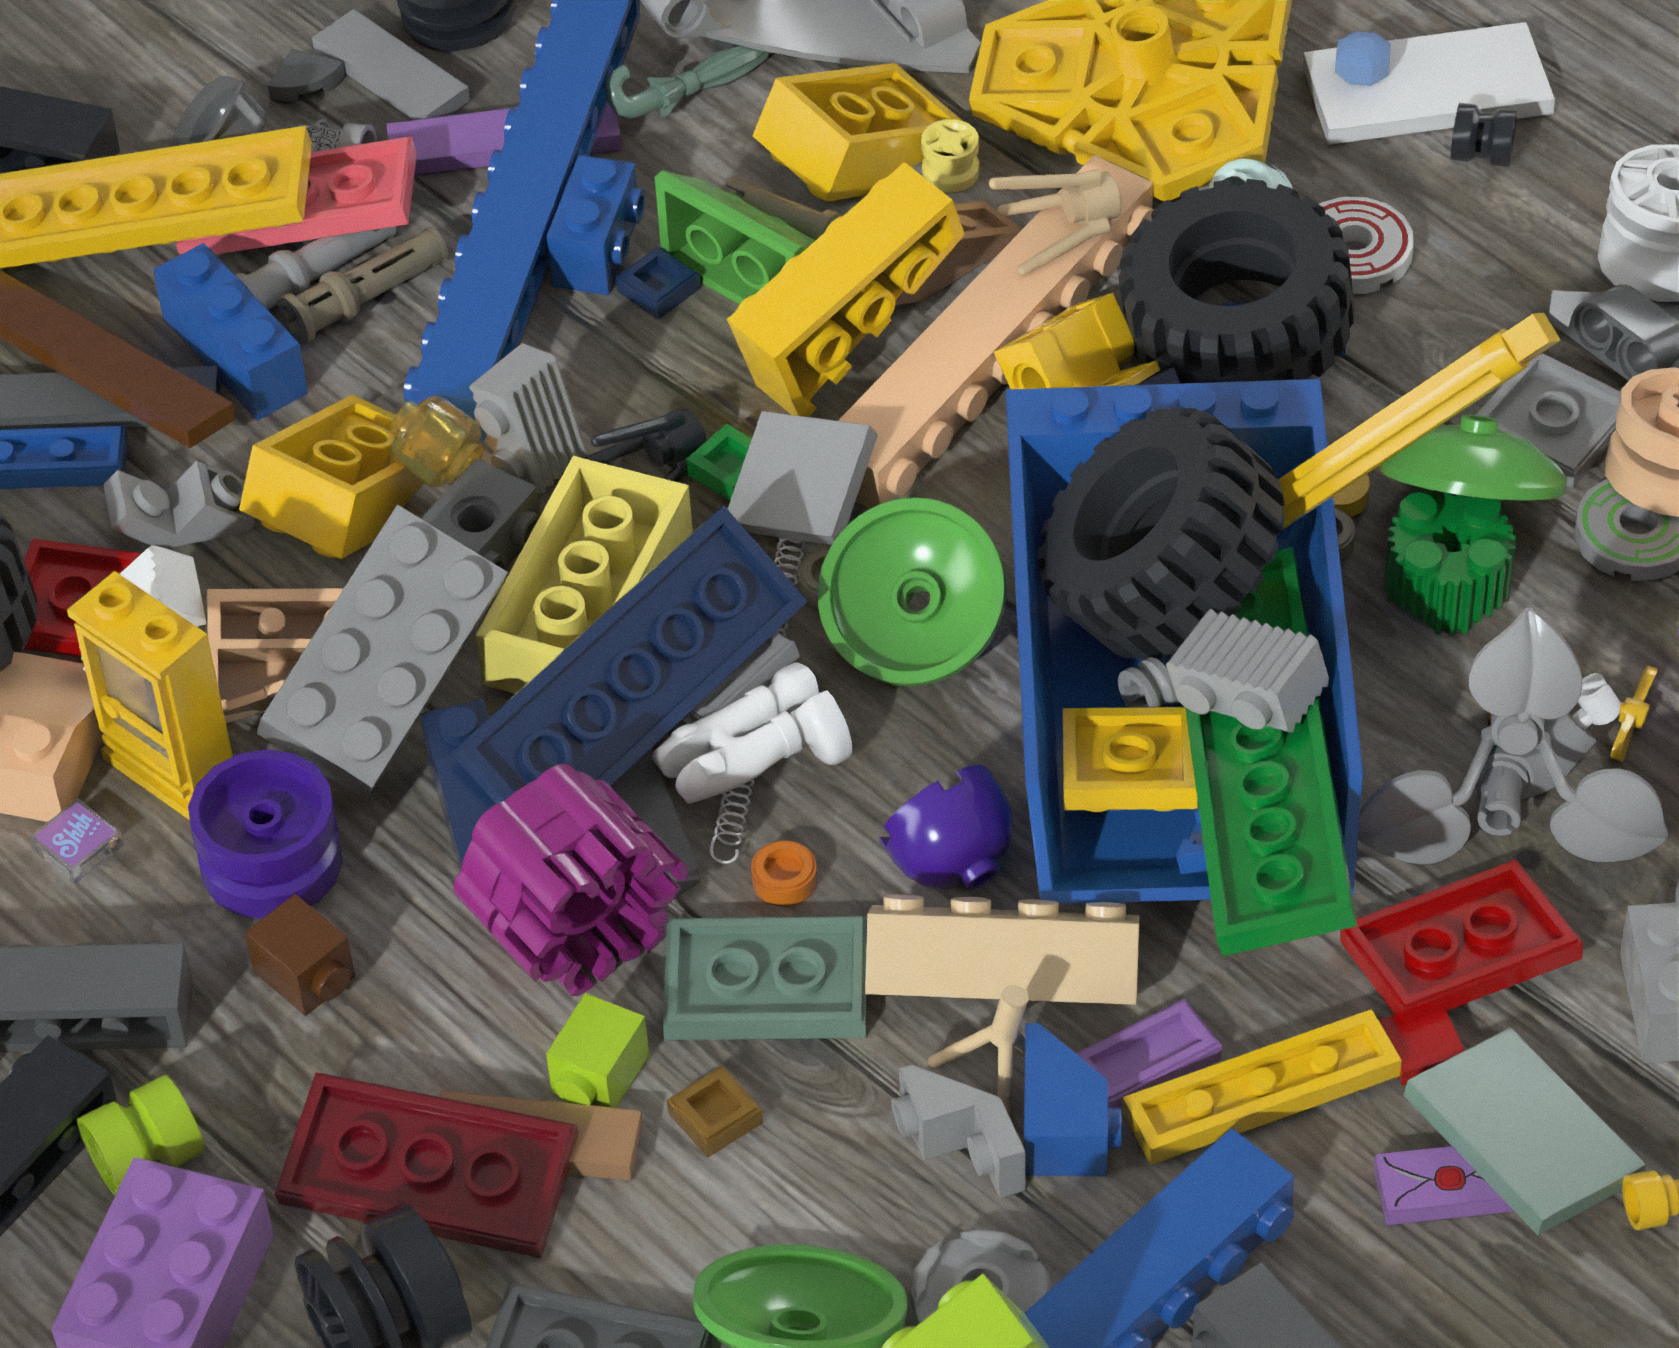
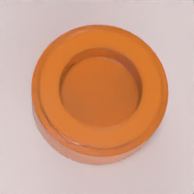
M788 840L775 841L763 846L757 851L751 862L752 886L755 893L766 903L775 906H793L808 899L817 886V864L813 853L806 846Z

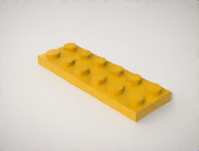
M306 126L1 173L0 270L6 267L45 261L54 262L71 257L111 253L123 249L169 244L175 241L214 235L222 236L233 232L280 227L286 224L303 222L312 141Z

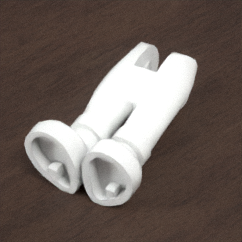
M796 662L779 669L773 676L771 685L768 688L760 685L745 693V697L734 701L722 709L692 724H686L677 728L653 752L652 758L665 776L677 778L675 784L677 792L687 804H691L725 793L749 782L782 758H788L799 753L802 750V745H808L813 754L823 763L828 765L839 764L851 757L852 741L845 718L834 697L828 690L819 693L815 675L807 666Z

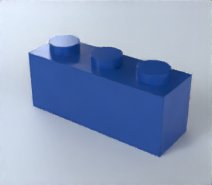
M204 243L153 269L163 320L206 366H218L220 381L257 421L308 394L300 344Z

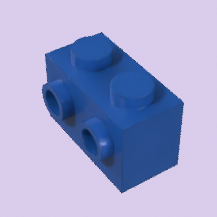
M578 155L547 234L552 287L603 295L610 294L619 267L626 262L630 238L635 224L641 222L644 213L645 191L644 189L637 188L635 163Z

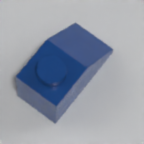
M1025 1023V1175L1107 1176L1108 1149H1121V1107H1108V1080L1040 1023Z

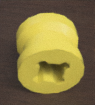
M944 119L934 122L925 129L921 138V151L924 155L922 160V176L943 193L964 191L974 185L979 178V160L976 156L979 151V135L975 128L964 121Z

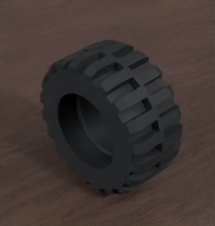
M1230 179L1214 181L1213 188L1200 191L1198 186L1183 191L1180 194V200L1174 203L1166 200L1151 213L1152 221L1144 219L1130 236L1131 242L1123 249L1120 259L1121 273L1118 275L1124 318L1134 340V355L1138 357L1139 366L1157 361L1160 369L1174 367L1180 384L1310 379V376L1313 374L1321 377L1335 363L1334 355L1338 356L1345 349L1350 339V327L1354 324L1355 314L1348 245L1343 241V231L1336 220L1328 214L1326 215L1325 208L1308 196L1300 200L1299 192L1281 184H1278L1276 189L1269 188L1263 180L1247 179L1246 184L1231 185ZM1255 280L1280 287L1272 294L1260 300L1243 305L1217 306L1195 300L1204 291L1231 281Z
M1172 407V409L1154 410L1148 412L1144 420L1132 419L1120 426V433L1113 438L1105 437L1093 448L1095 453L1085 464L1080 462L1070 474L1072 480L1066 489L1059 490L1052 503L1054 512L1050 519H1045L1041 531L1044 545L1038 548V564L1041 582L1046 595L1052 599L1054 605L1113 653L1124 658H1136L1138 660L1153 657L1161 659L1163 654L1174 655L1209 609H1212L1217 614L1222 611L1228 617L1232 614L1235 615L1242 608L1240 602L1248 592H1255L1264 579L1261 572L1267 562H1273L1279 548L1276 535L1283 532L1285 516L1281 483L1276 479L1275 471L1216 417L1208 412L1198 411L1196 408Z

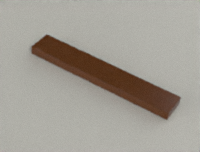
M0 270V338L188 448L194 447L235 420L233 402Z

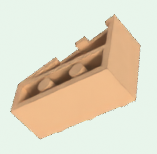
M344 588L207 589L205 600L207 624H205V633L208 635L226 723L267 710Z

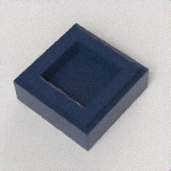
M657 246L616 276L617 292L659 320L700 289V277L696 271Z

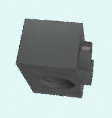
M476 458L421 519L505 570L522 551L540 518L537 486Z

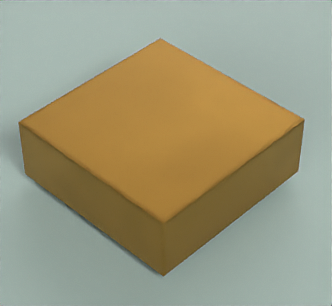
M723 1065L667 1099L668 1114L707 1158L763 1124L762 1109Z

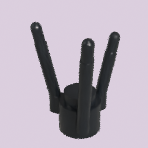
M677 408L661 417L593 436L591 444L594 447L619 444L583 458L605 464L645 449L648 457L656 466L661 467L666 464L669 467H673L662 479L679 482L688 475L686 458L704 444L707 439L704 429L694 413L687 408Z

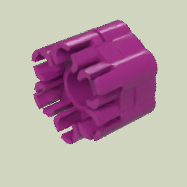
M560 764L546 770L535 781L525 785L505 801L492 806L480 817L473 829L472 841L464 856L462 869L455 879L453 890L458 899L535 982L539 978L543 982L557 980L571 996H580L593 988V984L580 971L582 965L571 953L573 952L591 973L602 982L615 969L616 960L608 948L596 937L597 935L622 961L627 962L638 958L641 950L618 927L617 924L620 923L647 953L650 952L666 933L662 926L667 924V912L662 907L669 904L681 889L666 871H669L678 881H683L687 879L688 868L607 782L594 780L588 774L576 771L571 765Z

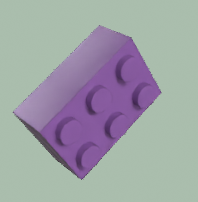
M134 1157L51 1328L57 1348H223L274 1236L264 1189Z

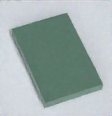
M866 916L667 918L663 1014L664 1040L866 1038Z
M1512 1028L1407 1081L1403 1096L1537 1235L1548 1231L1622 1191V1181L1625 1175L1645 1171L1646 1164Z

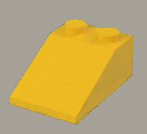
M896 63L776 78L752 136L771 152L770 155L773 160L782 166L788 167L806 183L807 189L811 194L819 199L833 202L839 199L869 194L871 188L880 179L888 177L904 162L911 168L919 164L924 158L921 151V138L925 129L934 122L944 119L962 120Z
M352 394L252 446L239 510L261 520L262 525L271 531L288 533L312 545L313 550L323 556L343 559L376 539L397 504L404 507L425 483L423 479L430 477L450 454L453 441ZM423 461V464L420 466L425 469V472L419 471L415 468V465Z

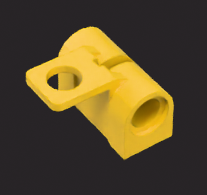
M1113 293L1077 303L994 351L1010 389L1136 385L1161 370L1157 361L1120 370L1122 366L1129 363L1133 358L1134 340Z

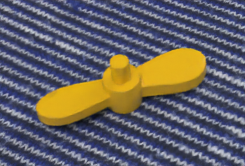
M1647 665L1642 672L1634 697H1627L1625 703L1620 701V717L1618 721L1622 725L1610 755L1614 760L1623 762L1634 728L1642 729L1650 708V705L1645 703L1644 699L1658 668Z

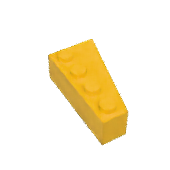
M904 162L888 177L880 179L871 188L869 194L844 216L838 217L831 222L825 233L800 255L788 260L781 272L756 294L744 299L727 321L756 386L789 414L810 417L816 410V407L810 400L828 379L836 385L852 367L845 359L868 333H871L876 338L892 321L890 317L895 308V300L903 291L908 294H915L965 235L953 200Z

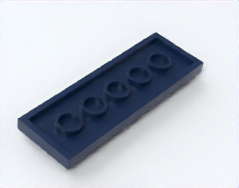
M722 506L471 733L451 754L496 804L505 801L516 791L535 781L546 770L560 764L571 765L576 771L588 774L594 780H603L611 786L808 601L729 510Z

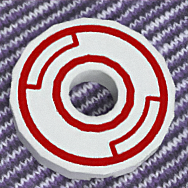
M1340 197L1319 204L1325 208V214L1334 218L1343 231V241L1346 243L1358 242L1367 246L1360 250L1348 249L1353 294L1375 292L1380 290L1381 283L1388 282L1393 278L1394 284L1404 277L1412 263L1413 230L1404 215L1387 203L1367 197Z

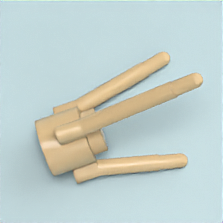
M1099 169L1076 174L994 177L989 181L990 188L995 190L1064 188L1061 193L1000 205L997 209L999 216L1023 214L1062 206L1065 217L1071 224L1079 222L1084 226L1020 264L1017 272L1022 276L1042 267L1091 237L1110 233L1111 229L1108 220L1118 218L1121 213V199L1117 184L1109 172L1101 173Z

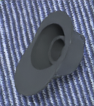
M229 76L219 77L204 87L186 108L174 132L173 146L262 133L266 124L267 113L260 103L244 88L245 83L242 80Z

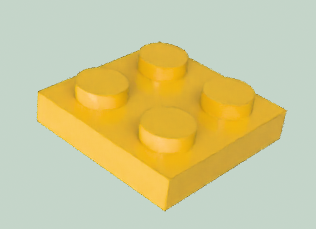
M1185 707L1063 708L1064 810L1102 812L1106 810L1153 809L1156 811H1171L1174 809H1197V792Z

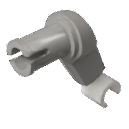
M1599 673L1590 674L1582 679V692L1578 700L1581 709L1574 715L1569 712L1561 718L1544 720V731L1551 736V746L1565 777L1597 741L1587 728L1592 723L1594 725L1608 724L1619 715L1620 701ZM1498 745L1492 747L1475 785L1481 791V803L1477 819L1479 826L1491 835L1503 836L1513 833L1512 826L1515 828L1520 826V799L1542 794L1555 787L1539 749L1535 747L1529 753L1513 755L1507 753Z

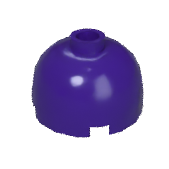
M981 764L957 770L956 773L963 782L947 790L943 789L938 780L925 787L905 802L884 825L890 837L879 836V842L893 863L906 877L929 889L946 890L964 884L968 890H974L989 882L1000 871L1001 867L997 860L1009 847L1013 833L1012 808L1002 787L991 771Z

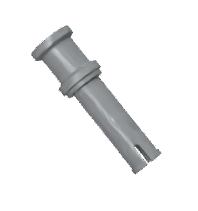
M396 227L318 238L293 253L289 250H278L269 256L268 263L248 275L237 273L235 276L269 310L278 305V299L289 293L296 296L308 290L310 283L320 278L323 274L332 271L379 243L393 238L396 235Z

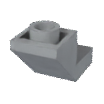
M197 460L168 490L162 489L152 481L141 480L119 470L103 485L112 530L149 545H156L167 549L247 533L255 525L252 516L239 510L245 481L232 472L218 470Z
M915 1065L899 1068L900 1097L891 1100L893 1115L903 1138L914 1137L924 1161L968 1147L970 1158L979 1176L989 1174L999 1199L1025 1191V1150L1001 1097Z

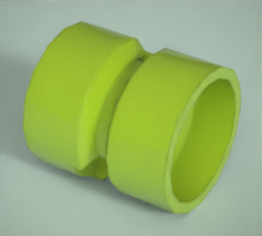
M162 1075L130 1091L128 1107L126 1108L113 1101L77 1118L78 1128L86 1149L101 1178L114 1196L134 1157L179 1167L205 1153L204 1142L197 1123L182 1094L167 1075Z

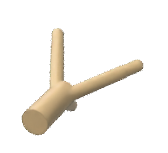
M1016 985L1007 986L1002 990L992 1025L944 1048L928 1058L929 1066L937 1068L992 1042L998 1047L997 1096L1001 1097L1010 1119L1013 1045L1021 1053L1025 1054V1035L1019 1029L1029 999L1028 993L1022 987Z

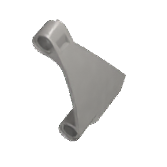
M638 0L660 27L671 37H708L761 51L865 67L896 63L903 70L970 73L981 46V42L967 28L966 12L962 0Z

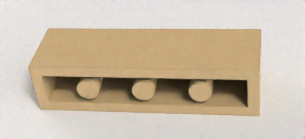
M885 895L883 905H872L867 914L865 994L1000 999L1002 990L1005 987L1016 985L1022 987L1028 993L1029 1001L1136 1005L1140 915H1127L1125 904L1113 902L1086 903L1085 913L1058 912L1059 902L1051 900L1018 901V910L991 909V900L987 898L955 897L951 898V908L924 907V897Z

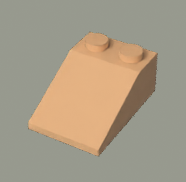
M14 652L11 664L0 672V813L52 822L75 804L102 744L101 736L104 734L99 729L87 675L83 670L84 664Z

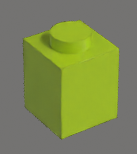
M585 993L546 1053L551 1092L557 1094L566 1103L617 1108L649 1057L645 1016Z

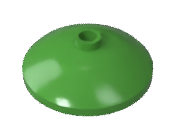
M1462 415L1460 425L1438 426L1378 466L1382 474L1406 484L1439 492L1488 499L1523 501L1554 499L1565 494L1567 478L1560 467L1533 443L1508 432L1498 430V419L1482 415Z
M928 498L892 500L879 504L859 515L844 528L831 545L819 576V614L825 632L835 649L861 673L875 680L898 686L932 684L947 679L968 667L992 641L1005 609L1007 594L1005 570L1000 554L990 536L980 524L962 510L950 504ZM923 591L930 593V602L925 609L920 611L911 609V600L915 594Z
M768 1245L728 1254L705 1267L694 1284L693 1308L702 1325L716 1339L729 1348H881L893 1334L903 1328L907 1315V1296L900 1282L892 1274L862 1257L818 1246Z

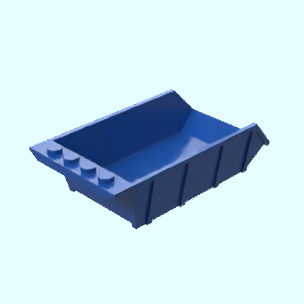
M1320 379L1006 390L1024 768L1040 900L1056 901L1059 904L1211 900L1207 871L1180 874L1176 858L1183 839H1190L1196 824L1194 814L1196 809H1174L1171 811H1156L1153 809L1106 810L1102 812L1064 810L1063 708H1127L1118 687L1119 674L1130 667L1137 669L1139 663L1144 659L1124 658L1113 653L1054 605L1052 599L1046 595L1040 577L1038 548L1044 545L1041 531L1045 519H1050L1054 512L1052 507L1054 499L1059 490H1065L1071 482L1072 477L1070 474L1080 462L1085 464L1095 453L1093 448L1105 437L1113 438L1120 433L1119 427L1132 419L1144 420L1148 412L1158 409H1172V407L1196 408L1198 411H1205L1216 417L1272 467L1278 480L1327 447ZM1331 497L1283 529L1282 533L1276 535L1279 547L1278 550L1293 547L1298 564L1309 635L1311 634L1318 640L1329 676L1327 687H1322L1321 696L1319 697L1352 895H1354L1363 767L1333 497ZM1163 654L1162 658L1158 660L1166 666L1173 655ZM1179 702V704H1178L1177 707H1184V706Z

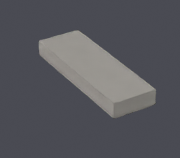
M354 9L312 37L313 49L316 54L343 61L345 74L412 120L450 116L470 102L467 85Z

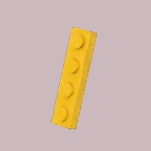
M1370 1009L1124 1096L1122 1113L1149 1164L1153 1165L1214 1143L1231 1128L1238 1133H1242L1399 1077L1402 1060L1373 1010Z

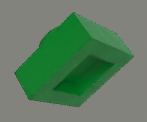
M726 423L686 458L688 476L730 501L752 438Z

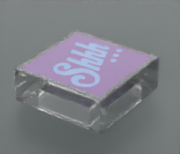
M78 798L29 836L32 850L74 884L80 882L124 846L121 831Z

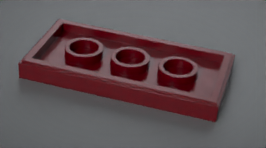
M316 1072L274 1194L278 1204L364 1222L405 1202L416 1210L436 1237L542 1258L569 1171V1159L579 1132L576 1124Z

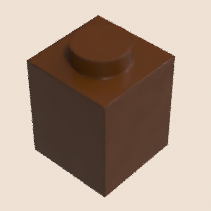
M296 894L292 895L245 932L253 972L304 1016H307L324 1001H330L339 996L348 983L355 978L348 937Z

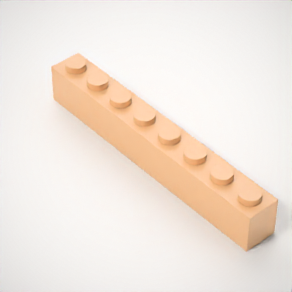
M1094 155L1077 173L1099 169L1101 173L1106 171L1113 176L1120 194L1121 213L1118 218L1108 220L1111 229L1110 233L1091 237L1027 275H1019L1017 268L1020 264L1084 227L1079 222L1071 224L1066 219L1062 206L1041 210L838 420L870 425L878 434L856 502L871 509L879 504L892 501L897 495L903 496L906 494L923 467L932 458H939L948 448L955 433L967 421H973L981 414L987 399L1002 384H1008L994 351L1071 306L1084 302L1089 291L1103 276L1109 277L1114 273L1120 263L1123 249L1131 242L1130 236L1144 219L1152 221L1151 213L1154 210L1152 209L1153 182Z

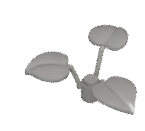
M1530 606L1526 607L1508 628L1487 643L1471 664L1469 688L1478 704L1491 713V726L1481 731V743L1459 790L1452 794L1448 780L1436 771L1418 770L1400 775L1378 789L1360 810L1358 840L1361 843L1407 863L1433 864L1453 856L1463 847L1471 831L1470 817L1459 805L1469 800L1492 747L1498 745L1504 751L1513 755L1529 753L1535 747L1540 750L1558 794L1567 801L1552 813L1550 829L1557 842L1573 855L1594 862L1631 860L1654 850L1668 836L1661 801L1655 789L1641 776L1620 768L1602 769L1586 775L1578 784L1576 791L1567 783L1551 746V736L1544 731V719L1561 718L1574 708L1582 692V673L1573 651L1561 633L1544 616Z

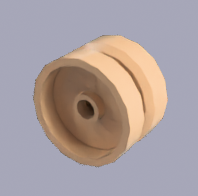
M1679 368L1650 369L1631 377L1621 390L1616 412V430L1611 435L1605 459V476L1614 490L1634 505L1657 514L1679 517Z

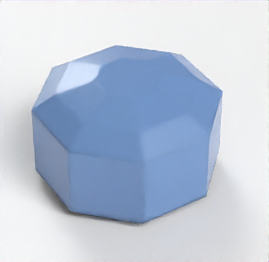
M1353 31L1337 42L1335 73L1349 84L1371 86L1388 76L1391 44L1377 32Z

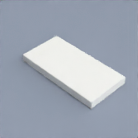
M1526 22L1388 41L1391 44L1388 76L1371 86L1349 84L1335 73L1337 48L1303 52L1302 67L1328 145L1454 128L1459 103L1475 104L1481 111L1491 113L1499 108L1517 110V119L1554 113L1555 98Z

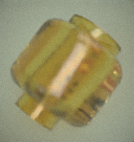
M430 396L418 405L413 401L407 402L398 411L390 426V431L395 434L392 445L395 461L432 487H443L450 482L453 484L476 458L480 460L485 448L480 443L481 430L477 421L441 396Z

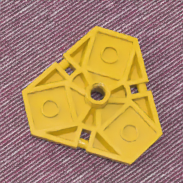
M1292 0L1043 1L985 25L969 96L972 114L1008 132L1016 133L1019 137L1032 140L1033 143L1039 146L1047 147L1048 150L1057 154H1075L1076 161L1079 164L1085 165L1094 155L1153 182V197L1164 202L1166 200L1170 201L1180 197V194L1185 190L1196 186L1200 189L1209 185L1216 171L1227 162L1240 158L1261 162L1266 161L1271 121L1274 113L1273 107L1276 101L1275 94L1279 83L1277 68L1282 64L1285 35L1288 28L1287 22L1289 21Z

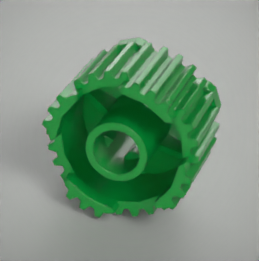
M1415 492L1400 502L1398 517H1393L1391 527L1388 530L1384 591H1386L1387 601H1393L1402 611L1410 610V617L1412 618L1423 617L1422 622L1426 623L1429 628L1434 629L1435 634L1440 635L1444 630L1448 632L1449 636H1454L1456 630H1460L1463 634H1468V628L1473 627L1475 621L1477 623L1481 622L1482 615L1491 617L1493 615V608L1499 610L1502 607V600L1506 601L1510 597L1516 540L1515 535H1513V526L1507 524L1508 517L1500 515V501L1498 499L1465 497L1463 495L1452 496L1451 493L1445 492L1443 496H1439L1436 492H1431V496L1426 493Z

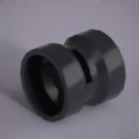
M1459 103L1453 129L1450 159L1469 162L1474 157L1486 158L1491 165L1509 167L1516 131L1517 110L1499 108L1491 113L1481 111L1475 104Z

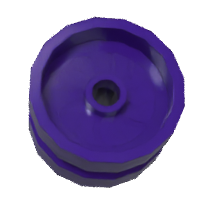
M264 749L240 753L215 765L196 784L188 805L190 827L198 855L203 885L217 904L238 916L262 919L294 894L312 906L318 903L335 885L343 863L342 850L330 784L315 764L290 752Z

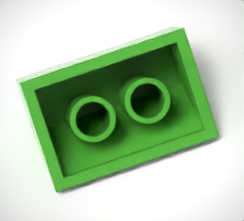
M663 170L655 176L661 248L699 274L701 284L739 305L747 297L756 294L781 272L788 260L800 255L816 241L788 226L780 218L769 216L742 201L734 193L725 192L703 179Z

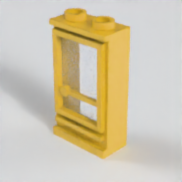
M114 571L67 609L68 616L76 621L74 625L99 729L104 733L101 738L102 742L106 745L101 749L103 760L190 820L188 805L196 784L215 765L233 757L208 635Z

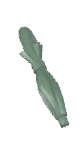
M743 45L732 46L713 53L691 71H686L675 78L649 77L647 80L650 86L632 96H626L622 90L624 81L630 78L628 68L622 64L611 73L605 84L606 101L619 116L633 119L659 109L660 116L666 117L682 97L689 96L699 91V89H710L728 85L746 75L766 60L768 55L773 53L744 47Z

